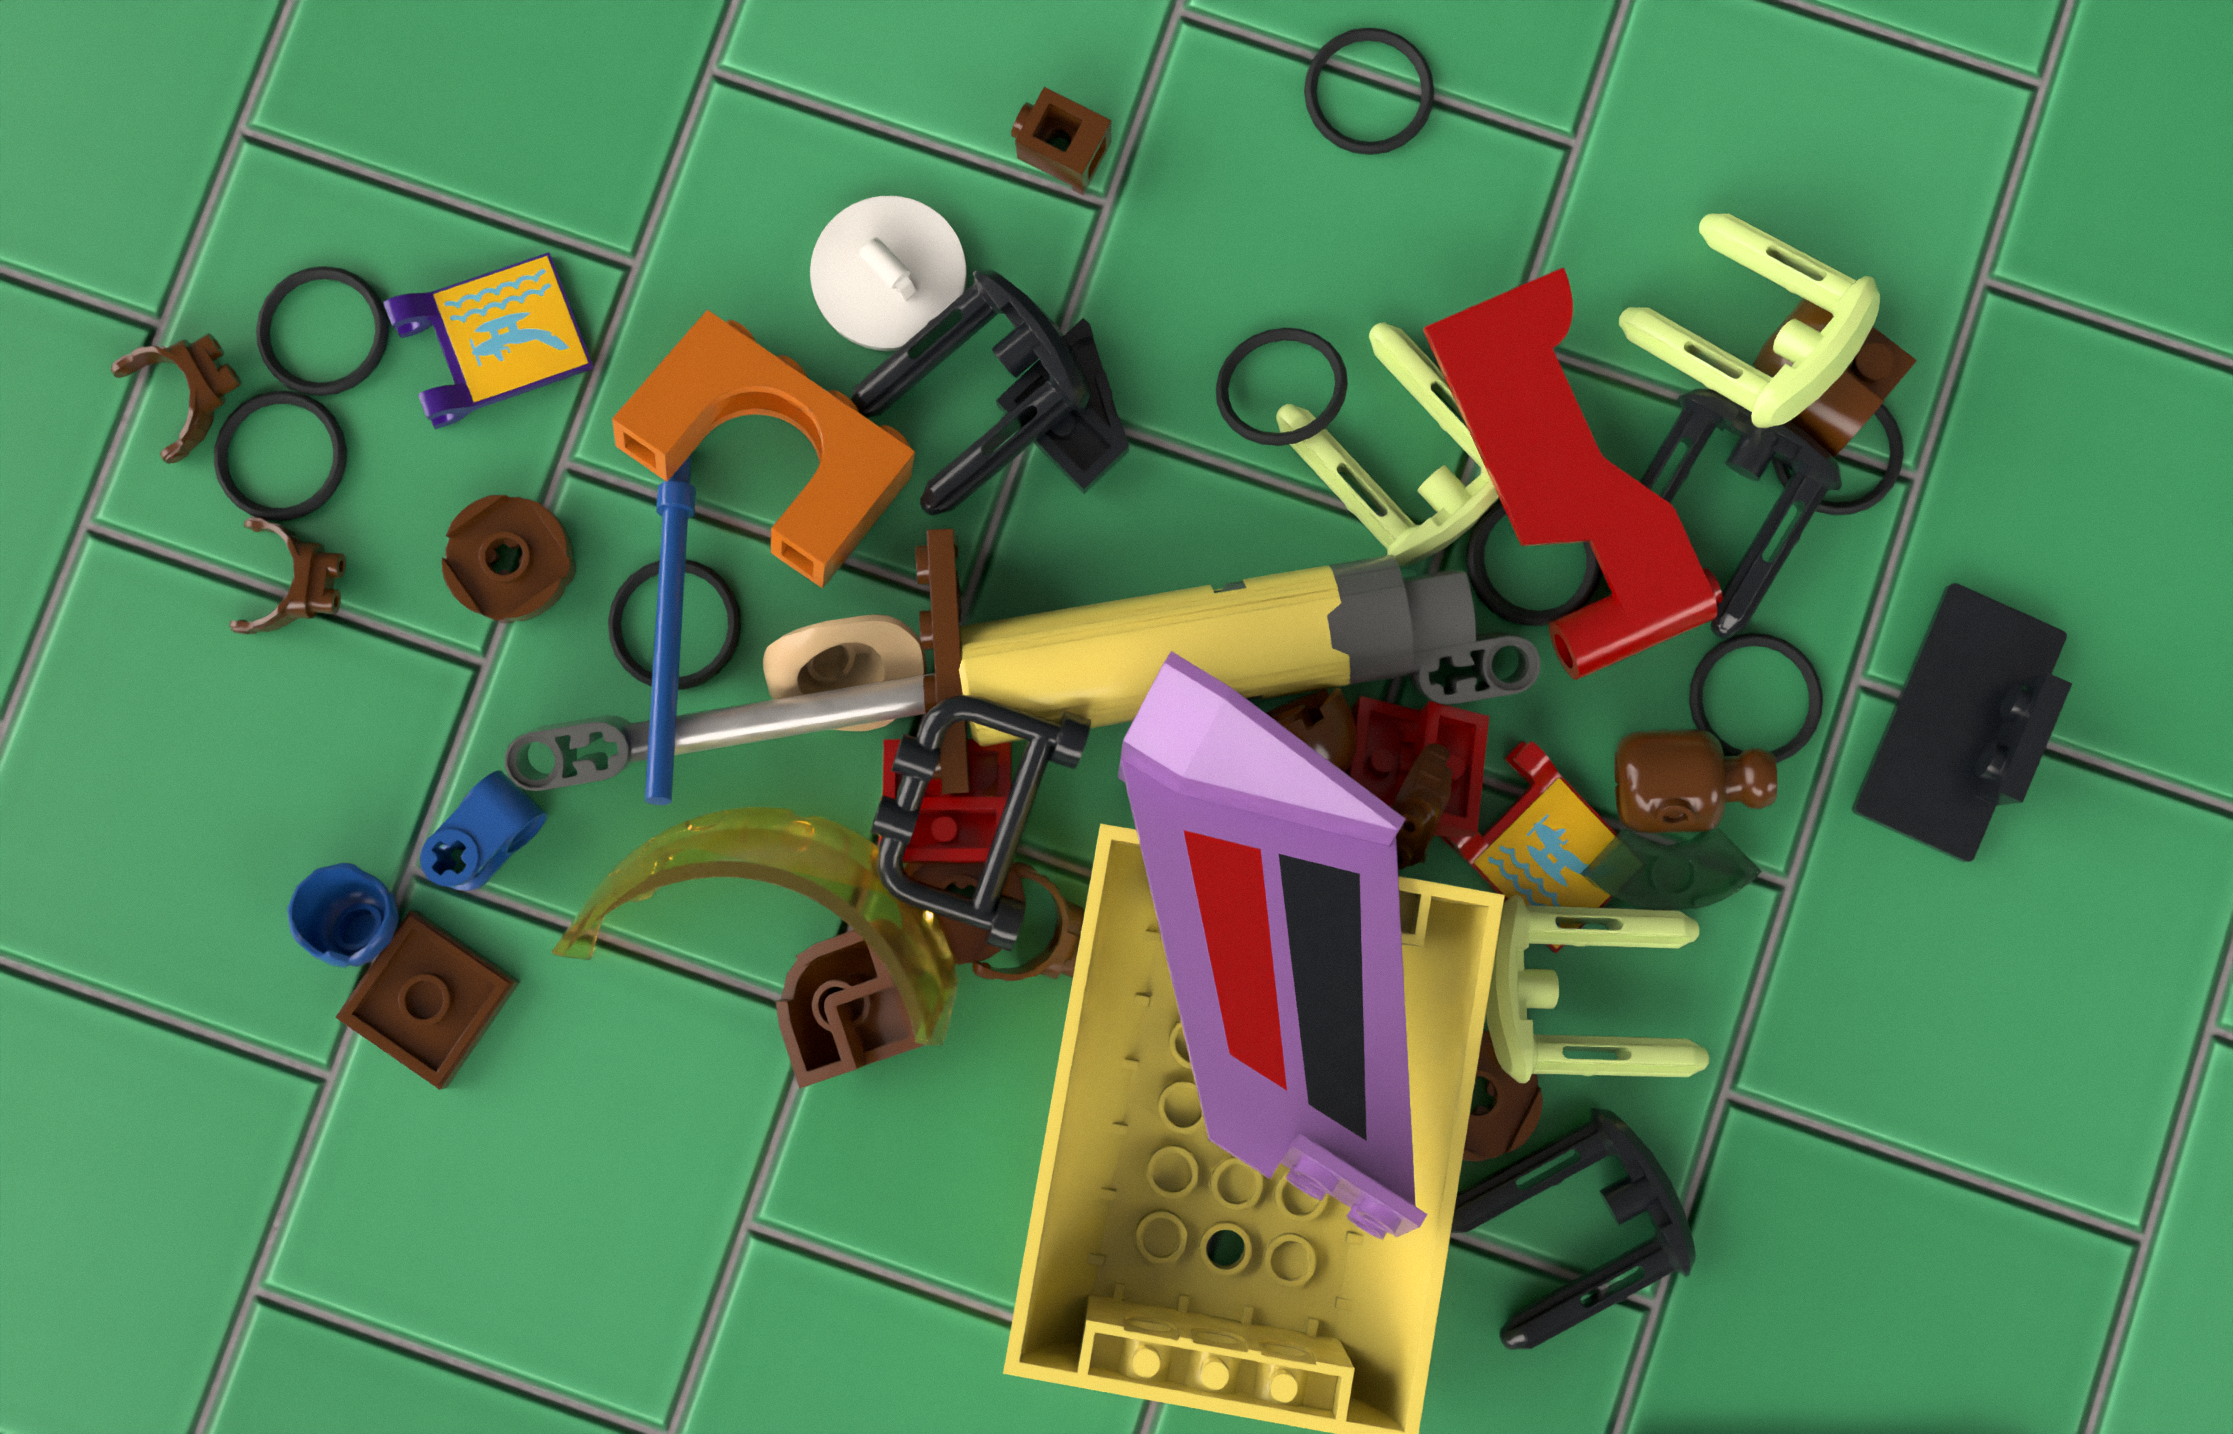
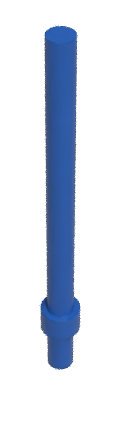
M692 453L668 481L658 485L656 512L662 516L645 786V802L653 805H667L672 802L688 519L695 515L696 488L690 484Z

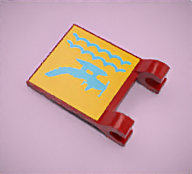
M1520 741L1503 759L1521 778L1530 784V787L1482 835L1477 831L1473 837H1438L1465 860L1495 893L1505 895L1504 902L1513 895H1520L1525 905L1603 908L1646 864L1560 775L1550 758L1536 743L1529 741L1526 744L1524 741ZM1556 923L1559 928L1581 929L1585 925L1578 923ZM1545 944L1553 953H1557L1564 946Z

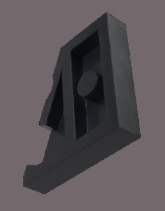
M1082 318L1064 336L1075 351L1090 385L1091 396L1086 412L1073 409L1037 439L1034 444L1085 494L1129 452V444L1121 419L1118 417L1113 394L1098 355L1091 326ZM1040 359L996 400L997 406L1005 414L1010 413L1048 381L1049 373L1041 364L1042 361Z

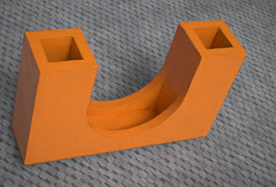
M706 310L612 418L615 445L653 473L668 481L702 440L714 428L727 420L739 416L757 414L776 417L795 426L812 443L820 464L809 483L771 528V554L823 589L911 479L915 451L910 448L908 441L897 430L887 425L879 427L861 415L855 404L847 396L836 390L826 391L807 378L805 371L793 359L785 355H778L776 357L757 344L753 335L743 325L734 320H727L725 322L709 310Z

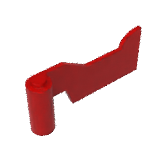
M1563 267L1425 326L1423 331L1521 547L1589 542L1610 587L1612 595L1549 623L1550 639L1560 663L1572 679L1578 680L1714 620L1717 617V604L1722 602V592L1714 574L1708 568L1702 569L1674 507L1607 460L1601 454L1553 350L1566 337L1573 316L1571 287Z

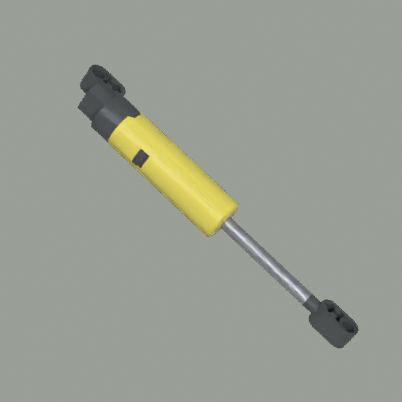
M1393 555L1248 578L1240 582L1227 583L1223 589L1213 590L1211 585L964 625L959 628L961 652L959 673L963 695L983 697L1058 723L1063 713L1067 711L1091 719L1090 728L1133 721L1171 651L1230 686L1247 700L1260 698L1263 700L1409 675L1412 686L1420 694L1440 704H1457L1525 691L1535 683L1540 673L1541 664L1537 649L1526 639L1506 632L1476 635L1474 605L1466 572L1448 570L1402 578L1399 565ZM1512 645L1519 657L1518 666L1510 677L1497 679L1491 668L1494 654L1500 648ZM1442 658L1444 662L1456 667L1471 665L1475 677L1465 672L1450 674L1445 677V687H1442L1440 684L1429 679V672L1439 669V659ZM935 673L678 715L676 718L674 755L926 714L923 676L935 675ZM606 715L536 728L518 736L509 744L505 753V769L509 778L517 786L530 791H541L606 780L616 776L633 762L647 760L650 720L630 723L622 717ZM968 721L972 739L980 746L1023 740L1022 738ZM602 736L605 742L617 743L618 752L609 758L606 753L597 752L585 754L577 759V748L585 747L602 738ZM532 742L543 743L552 750L555 757V766L551 774L541 773L530 764L528 750Z

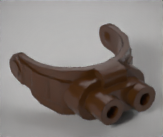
M210 333L193 343L183 339L167 348L164 346L139 347L133 350L131 354L123 355L111 365V372L116 378L126 377L147 365L166 362L176 364L184 373L190 390L189 411L184 427L179 434V439L160 452L162 460L168 464L181 461L204 440L213 423L214 410L226 403L224 395L242 385L239 376L229 364L226 363L221 366L218 358L224 355V351Z
M260 517L247 518L244 521V528L254 532L277 533L282 537L293 557L294 578L288 595L274 611L254 622H248L244 619L238 621L231 620L229 623L231 631L245 635L256 634L257 632H270L278 630L298 618H314L317 612L337 614L341 605V594L338 589L333 588L335 578H342L346 569L345 555L343 553L325 552L321 544L303 541L296 536L295 532L278 523H271L267 519Z
M1431 743L1422 750L1405 778L1392 806L1393 810L1406 819L1396 834L1398 870H1402L1407 866H1414L1417 863H1425L1433 835L1448 804L1451 794L1452 773L1446 764L1450 755L1448 749L1440 744Z
M1020 861L1015 862V864H1012L1010 871L1016 873L1020 878H1029L1040 883L1050 892L1057 915L1054 935L1044 951L1028 963L1012 968H996L986 962L974 961L972 971L975 975L985 979H1002L1005 981L1023 980L1024 978L1036 977L1039 974L1053 979H1057L1060 974L1073 978L1084 919V909L1061 896L1058 887L1046 875L1038 873L1033 866Z

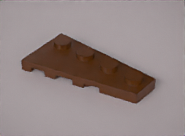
M953 528L926 530L927 545L915 547L918 585L930 584L931 610L919 612L922 650L934 649L935 675L923 676L926 715L931 708L943 699L963 694L959 673L961 664L959 631L962 613L961 588L955 564V558H959L958 536ZM964 720L956 722L948 729L931 780L941 779L942 794L965 793L971 789L967 721Z

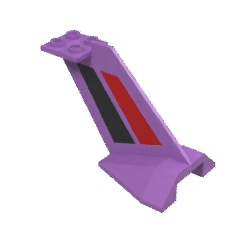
M1171 651L1123 739L1118 779L1125 782L1208 1139L1269 1179L1279 1163L1290 1169L1286 1179L1299 1190L1320 1201L1323 1200L1327 1193L1350 1207L1351 1209L1346 1217L1360 1229L1382 1240L1387 1233L1399 1237L1421 1227L1427 1216V1213L1416 1207L1397 865L1396 834L1406 819L1233 688Z

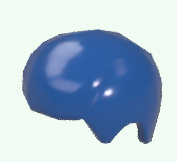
M339 863L314 870L296 886L287 907L290 932L296 942L313 957L329 965L346 968L349 965L358 967L372 961L391 942L399 920L393 893L388 891V888L381 880L351 863Z

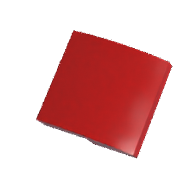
M1360 696L1352 706V715L1357 728L1356 754L1350 767L1344 773L1392 808L1405 778L1422 750L1431 743L1440 744L1449 751L1450 756L1446 766L1451 769L1452 783L1448 804L1433 836L1473 837L1478 831L1489 716L1428 701L1420 711Z
M883 739L882 795L895 799L903 775L892 772L891 768L901 739ZM968 739L971 785L969 792L942 794L941 779L930 781L920 807L911 840L903 857V863H985L1012 787V742L980 746L973 739ZM879 836V845H880L882 836Z

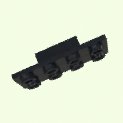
M1953 583L1946 586L1852 805L1853 813L1961 862L1973 861L1996 806L2023 803L2068 696L2072 683L2052 675L2067 639L2066 632L1960 584Z

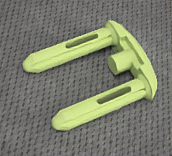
M1708 214L1701 220L1699 232L1710 248L1786 288L1787 291L1797 294L1832 313L1834 316L1821 332L1797 319L1787 322L1775 339L1773 351L1775 354L1793 363V365L1789 366L1785 363L1773 378L1651 308L1629 307L1625 309L1619 317V326L1630 342L1696 379L1707 388L1720 393L1752 412V423L1756 427L1768 428L1785 424L1819 399L1843 374L1860 351L1878 314L1880 304L1879 290L1874 278L1871 276H1864L1855 280L1731 214Z
M1381 322L1374 325L1369 332L1374 355L1439 423L1440 427L1481 468V474L1465 487L1446 465L1436 470L1424 481L1417 491L1437 513L1432 518L1429 517L1422 525H1415L1326 428L1309 439L1289 445L1341 499L1347 509L1387 549V555H1393L1400 567H1407L1428 558L1461 537L1493 507L1499 496L1468 428L1433 392H1438L1463 419L1442 371L1401 328ZM1294 404L1282 406L1276 414L1280 433L1299 429L1316 419L1309 410ZM1338 472H1344L1384 516H1378Z
M1520 895L1510 897L1503 903L1486 1009L1487 1024L1495 1055L1502 1069L1518 1083H1527L1530 1080L1531 1074L1690 1077L1704 1070L1709 1064L1708 1051L1705 1047L1687 1038L1533 1034V1020L1527 1019V1008L1554 1009L1559 997V982L1554 970L1525 969L1524 950L1529 948V944H1558L1579 947L1588 945L1681 948L1688 943L1694 942L1699 936L1700 928L1698 922L1686 914L1675 910L1525 905ZM1556 923L1604 924L1608 926L1609 930L1559 928ZM1563 1051L1613 1052L1616 1054L1617 1060L1568 1059L1564 1057Z

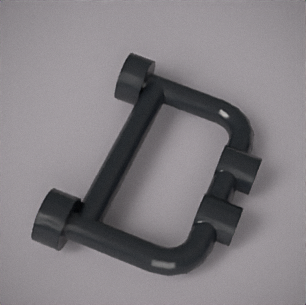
M963 694L943 699L931 708L920 725L917 737L903 733L891 768L892 772L903 775L897 796L894 799L882 795L870 833L882 836L878 848L876 867L881 883L891 896L908 906L987 930L985 944L1011 951L1022 925L1026 901L1002 894L1048 761L1075 769L1087 742L1091 719L1065 711L1058 723L983 697ZM963 720L1028 740L973 898L914 880L907 875L903 867V857L911 840L928 784L936 768L945 735L953 724Z

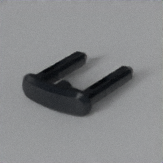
M991 269L975 270L973 272L974 285L938 316L931 319L924 328L857 384L850 398L859 413L864 417L871 418L881 415L998 314H1005L1015 327L1014 330L992 348L994 354L1005 368L1017 378L1038 359L1042 361L1041 364L1049 373L1048 381L1010 413L1004 415L996 425L927 482L920 498V505L931 516L953 511L1073 409L1086 412L1089 405L1091 390L1088 379L1075 351L1059 327L1036 302L1005 277Z
M1694 389L1678 397L1682 411L1639 481L1641 484L1651 490L1678 443L1683 442L1686 445V451L1659 495L1671 504L1681 485L1688 478L1690 470L1715 428L1722 431L1726 429L1740 437L1725 461V464L1739 475L1753 481H1759L1773 456L1783 461V466L1794 472L1722 591V602L1717 604V617L1711 620L1710 627L1717 637L1728 639L1747 626L1792 549L1799 542L1801 534L1828 490H1840L1842 480L1839 465L1831 454L1808 433L1792 422L1788 421L1785 424L1768 428L1756 427L1752 423V412L1714 390ZM1794 505L1797 509L1796 515L1767 562L1764 561L1762 558L1763 552L1790 507Z
M1595 1107L1590 1109L1592 1114L1589 1122L1457 1193L1451 1233H1467L1544 1190L1560 1184L1568 1177L1610 1155L1618 1159L1627 1175L1599 1190L1612 1217L1620 1226L1647 1211L1651 1218L1650 1221L1655 1228L1654 1237L1512 1313L1499 1332L1501 1343L1507 1349H1532L1615 1303L1624 1301L1630 1295L1673 1272L1681 1273L1684 1277L1690 1275L1696 1259V1251L1687 1217L1676 1191L1650 1149L1611 1110ZM1575 1149L1572 1157L1530 1180L1516 1185V1181L1520 1177ZM1639 1266L1636 1272L1581 1300L1583 1295Z

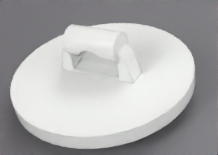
M878 196L852 204L828 223L819 236L813 250L810 280L814 298L821 313L840 335L868 349L897 351L924 328L931 319L938 316L965 292L967 267L962 245L956 233L938 212L910 198Z

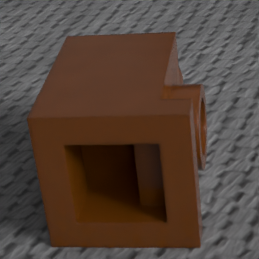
M1044 87L1036 103L1032 105L1026 102L1014 122L1011 137L1016 139L1017 159L1071 185L1073 191L1084 195L1111 144V120ZM1055 138H1063L1070 145L1064 152L1050 145L1049 142Z

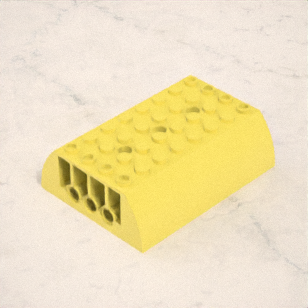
M1100 823L1003 1374L1334 1434H1419L1505 895L1398 876L1416 1207L1427 1213V1216L1421 1227L1399 1237L1387 1233L1382 1240L1370 1235L1348 1220L1346 1216L1351 1208L1326 1193L1323 1200L1320 1201L1292 1185L1286 1179L1290 1169L1279 1163L1269 1179L1209 1141L1137 832L1135 829ZM1220 1230L1234 1231L1244 1241V1250L1241 1257L1231 1265L1214 1263L1206 1252L1208 1240L1214 1233Z

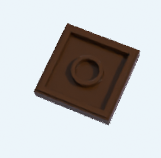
M410 910L394 932L391 942L380 952L335 1018L430 1084L442 1090L449 1086L521 981L419 911Z

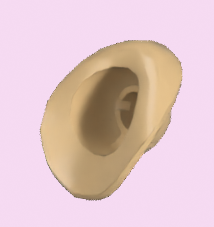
M888 615L855 616L824 621L799 628L783 635L770 644L763 657V669L768 692L774 700L925 675L927 673L926 656L921 648V639L908 625ZM895 719L832 730L869 731L884 727Z

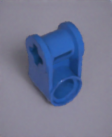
M501 770L494 771L470 790L456 811L426 840L420 854L422 871L430 881L439 886L452 887L462 891L479 889L490 880L515 852L525 846L538 833L546 822L548 815ZM456 848L464 851L461 859L466 864V867L462 872L453 870L456 862L451 857V854Z

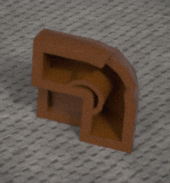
M1802 298L1764 343L1753 365H1755L1756 369L1772 378L1785 363L1792 366L1793 363L1775 354L1773 351L1775 339L1783 326L1790 320L1797 319L1821 332L1832 320L1833 314ZM1872 326L1860 351L1843 374L1819 399L1790 420V422L1808 433L1834 458L1883 404L1884 399L1917 360Z
M875 922L816 943L796 955L797 960L786 975L781 999L776 1000L779 1028L799 1089L934 1042L913 981L922 977L921 972L902 936L886 923Z

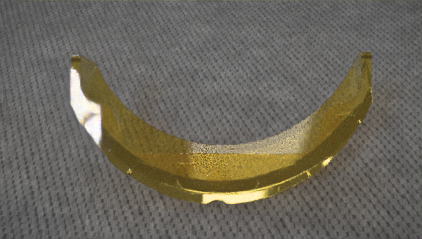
M744 807L713 812L684 821L649 839L618 863L601 881L552 950L553 955L590 960L603 918L626 902L638 903L648 899L658 888L673 883L710 877H732L767 882L790 889L818 902L848 923L875 951L894 980L906 1006L916 1043L929 1046L944 1044L959 982L953 954L949 952L946 939L935 915L908 906L891 896L881 883L876 867L878 847L873 842L855 831L816 815L800 817L793 810L784 808Z

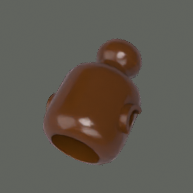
M1662 729L1631 732L1622 737L1617 743L1614 767L1615 782L1618 784L1615 786L1617 813L1623 825L1635 832L1709 831L1717 827L1723 819L1726 802H1741L1748 808L1763 809L1776 801V760L1774 754L1766 749L1750 748L1738 756H1724L1720 741L1713 734L1698 729Z

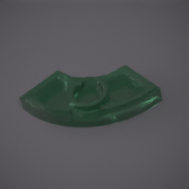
M1715 827L1713 830L1702 831L1691 840L1671 845L1650 843L1634 831L1623 828L1580 875L1605 894L1620 901L1651 910H1681L1689 908L1698 909L1720 902L1743 889L1762 871L1718 827Z

